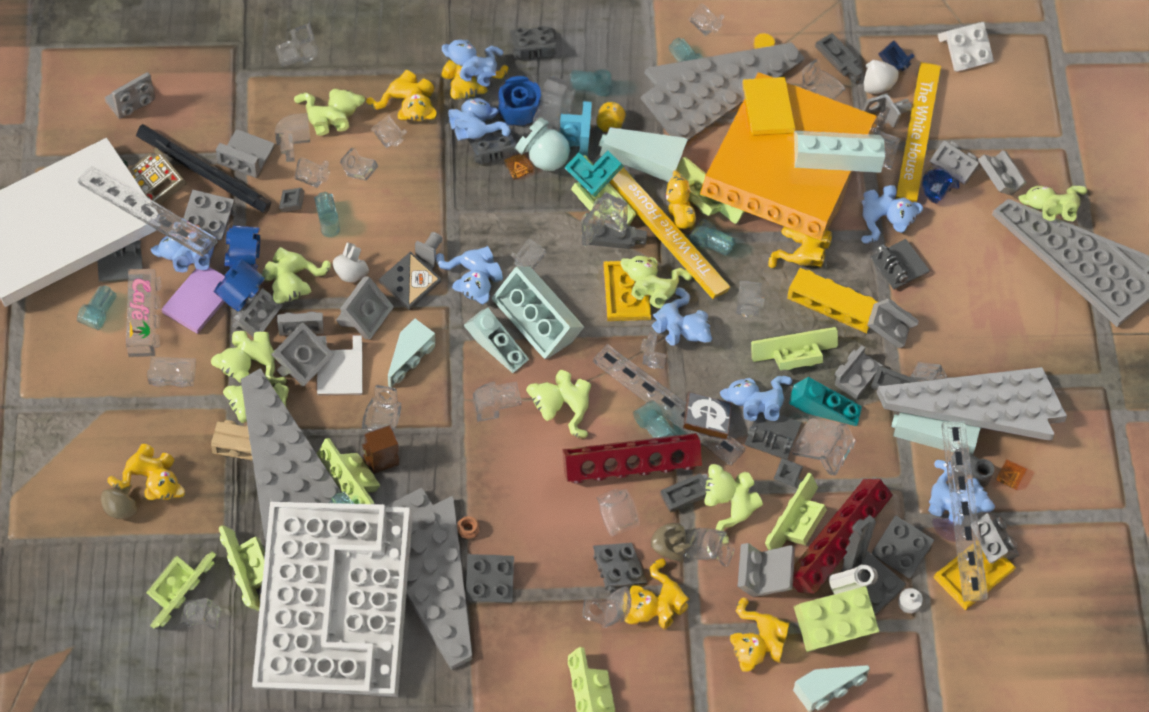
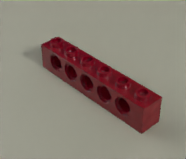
M697 433L562 449L564 475L567 482L571 481V483L575 484L582 483L587 479L602 481L612 476L626 478L629 474L649 475L653 471L669 473L678 468L693 470L696 466H702L701 442ZM675 451H682L681 456L678 458L672 457ZM659 453L660 456L657 460H650L652 454ZM631 456L638 457L634 463H628V458ZM610 458L615 459V462H614L613 465H611V466H606V465H605V462H606L608 459H610ZM585 462H593L590 468H582Z
M863 479L795 563L792 585L797 592L816 593L847 554L846 548L850 544L849 538L853 534L852 528L855 523L860 519L864 521L869 515L875 519L892 498L893 494L881 479Z

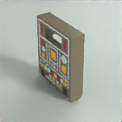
M157 147L154 149L156 154L154 157L149 153L130 168L133 172L131 175L154 209L187 184ZM168 180L172 182L171 185L157 196L153 194L155 190Z

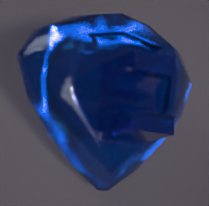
M930 166L921 179L922 190L928 200L935 204L941 201L948 192H951V188H960L959 180L954 179L950 172L940 166Z

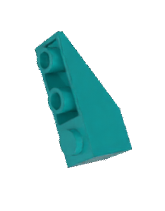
M810 377L793 385L789 400L790 405L806 414L852 426L858 425L862 406Z

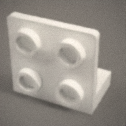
M984 22L938 34L940 42L947 40L955 71L993 62Z

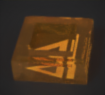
M517 154L504 160V164L514 180L533 172V167L525 154Z
M1006 459L996 480L1017 490L1027 469Z

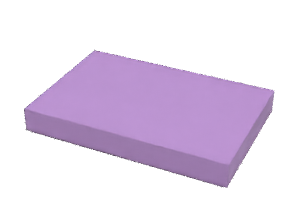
M210 267L207 270L195 269L161 309L162 313L198 334L225 302L213 292L219 281L222 282L225 276Z

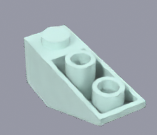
M489 308L478 312L464 324L473 338L512 373L529 360Z
M414 319L400 332L388 373V386L390 388L395 383H400L406 373L411 368L414 369L419 364L421 358L425 354L431 353L435 347V333L417 319Z
M867 665L815 669L797 680L793 691L809 712L815 709L819 711L829 704V700L834 697L839 699L844 696L850 687L862 685L867 680L870 668Z

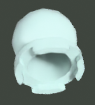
M540 117L530 127L532 130L527 138L522 137L515 149L521 155L528 152L530 160L535 167L546 171H554L561 168L567 162L570 153L569 142L559 131L548 129L549 122Z

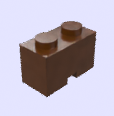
M390 425L364 434L365 443L362 444V448L365 454H363V459L367 467L371 466L374 474L399 465L398 442Z

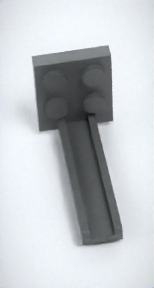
M869 515L864 521L860 519L853 526V534L849 538L850 544L846 548L847 554L843 558L844 564L839 573L857 568L860 565H868L876 569L878 573L876 583L872 586H866L873 612L876 616L905 588L906 584L867 551L876 525L875 519ZM865 569L861 572V580L863 582L870 580L871 573L869 570Z

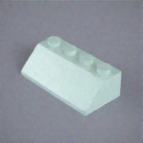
M794 131L795 168L881 172L885 159L884 139L880 135Z
M516 266L491 298L544 359L550 358L571 344L584 328L581 322L531 267Z

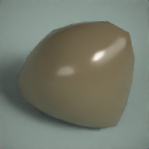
M132 485L121 490L114 487L103 490L101 504L108 516L124 519L133 516L137 512L136 501L128 496Z
M669 523L661 526L651 538V547L656 553L675 561H681L685 549L690 547L689 543L686 544L685 528L680 523Z

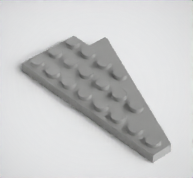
M786 43L649 67L644 73L655 87L643 94L641 100L670 136L686 138L689 141L743 103L745 99L742 85L744 79H755L758 72L774 78L781 77L800 64L805 58L793 43Z
M1007 199L993 210L992 215L1116 327L1121 325L1149 301V255L1055 218L1053 221H1048L1042 217V212Z
M1042 367L878 386L877 395L882 406L887 410L1049 441L1053 440L1054 437L1050 424L1065 422L1067 418Z
M259 369L242 378V394L263 535L266 543L270 502L349 503L262 370Z
M420 488L386 505V507L410 508L413 512L406 596L448 666L453 670L472 660L454 499L450 496L433 505L423 488Z

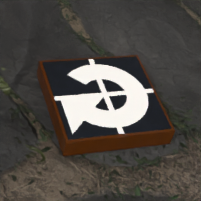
M688 392L683 429L727 439L729 435L731 402Z

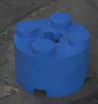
M515 76L507 79L505 84L499 89V113L505 120V123L508 125H526L538 119L541 106V90L538 84L529 81L524 76Z
M233 225L232 228H229L226 234V244H230L228 253L225 254V266L231 268L242 258L255 270L258 269L256 258H259L261 235L258 234L260 227Z
M241 258L227 271L222 282L219 281L213 292L239 312L246 304L245 300L248 297L252 298L258 292L259 286L265 278Z

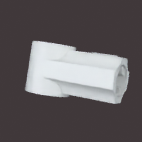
M860 565L857 568L829 576V582L835 595L864 586L874 585L878 579V573L872 566ZM865 569L871 573L870 580L867 582H863L860 577L861 572Z

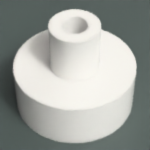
M913 588L903 590L898 600L899 607L906 613L917 612L923 602L921 593Z

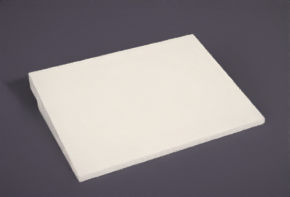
M107 138L0 190V299L5 307L163 228V225L159 224L161 222L160 216ZM96 179L103 183V185L98 188L90 182ZM113 189L120 193V195L115 198L107 192ZM130 199L137 203V205L132 208L124 202ZM147 209L155 215L149 218L141 212Z
M270 502L253 688L398 697L413 516L410 508L386 507L385 505Z

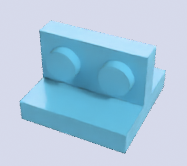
M583 101L582 115L561 114L560 133L569 142V147L580 146L579 153L588 158L592 102Z

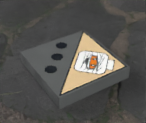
M410 251L379 279V283L410 310L441 283V279Z

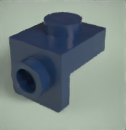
M895 40L878 53L883 62L901 71L907 69L912 64L910 60L915 57L913 53L907 56Z

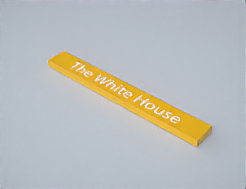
M920 63L895 200L906 198L911 202H917L941 69L939 65Z
M623 167L609 182L712 299L728 292L730 286Z

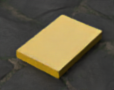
M785 77L744 79L742 85L752 135L794 133L795 125Z
M604 261L607 321L651 320L650 295H645L641 300L636 299L631 295L636 281L632 280L628 273L623 270L621 261Z
M976 541L934 574L933 578L964 610H967L1015 571L1016 567L1004 557L993 564L989 563L978 541ZM968 552H974L976 566H969ZM971 577L978 578L979 591H972Z

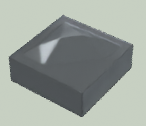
M302 188L283 190L279 209L282 212L301 210L305 191Z
M782 458L774 480L795 488L803 466Z

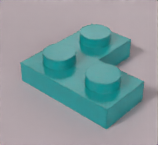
M607 150L594 165L578 153L564 168L596 197L624 165Z

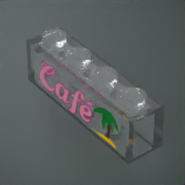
M130 269L128 271L126 332L128 357L156 356V348L160 347L159 334H156V328H160V315H157V309H161L160 296H157V290H161V277H157L155 269Z

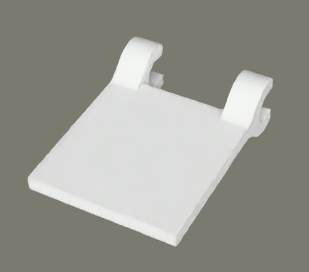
M362 335L353 336L352 350H331L334 355L317 372V396L362 395ZM317 336L327 346L326 336Z

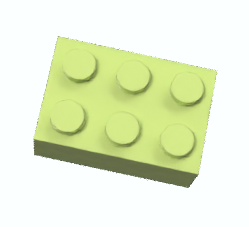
M866 586L794 606L807 652L879 632Z

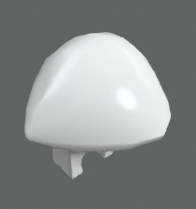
M872 60L866 64L868 69L864 78V91L867 93H884L890 90L897 82L899 71L894 66L878 60Z
M347 243L343 255H339L333 260L335 272L345 282H356L369 273L366 262L358 259L361 248L355 247L356 245L352 243Z

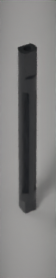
M141 124L136 133V137L154 148L157 147L162 153L262 213L269 211L272 202L258 192L147 125Z

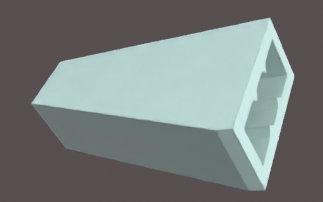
M610 127L608 134H603L599 146L602 147L600 156L608 150L623 165L669 182L671 177H673V171L678 166L687 139Z
M900 412L899 415L894 414L891 427L895 428L894 437L952 453L960 447L972 455L980 431V427L903 412ZM952 427H958L960 441H953Z

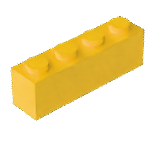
M799 268L792 281L787 299L866 334L870 328L867 325L873 305L878 303L872 297L859 294L851 288L843 287L831 279H825L810 270Z

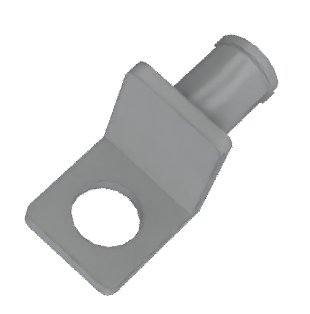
M884 94L868 99L862 111L872 113L880 110L893 128L896 127L901 113L911 111L912 105L911 102H908L909 99L907 98L893 103L890 97ZM878 102L875 106L869 108L873 103Z
M431 232L425 244L419 241L415 243V256L430 270H433L436 265V249L443 241L442 236L436 232Z

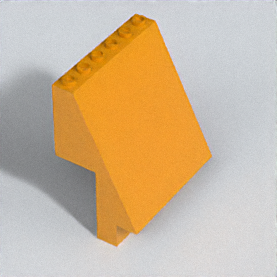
M758 72L755 79L774 77ZM786 82L795 131L874 134L876 115ZM744 99L705 176L700 194L821 240L841 208L853 171L795 168L794 133L752 135L746 101Z

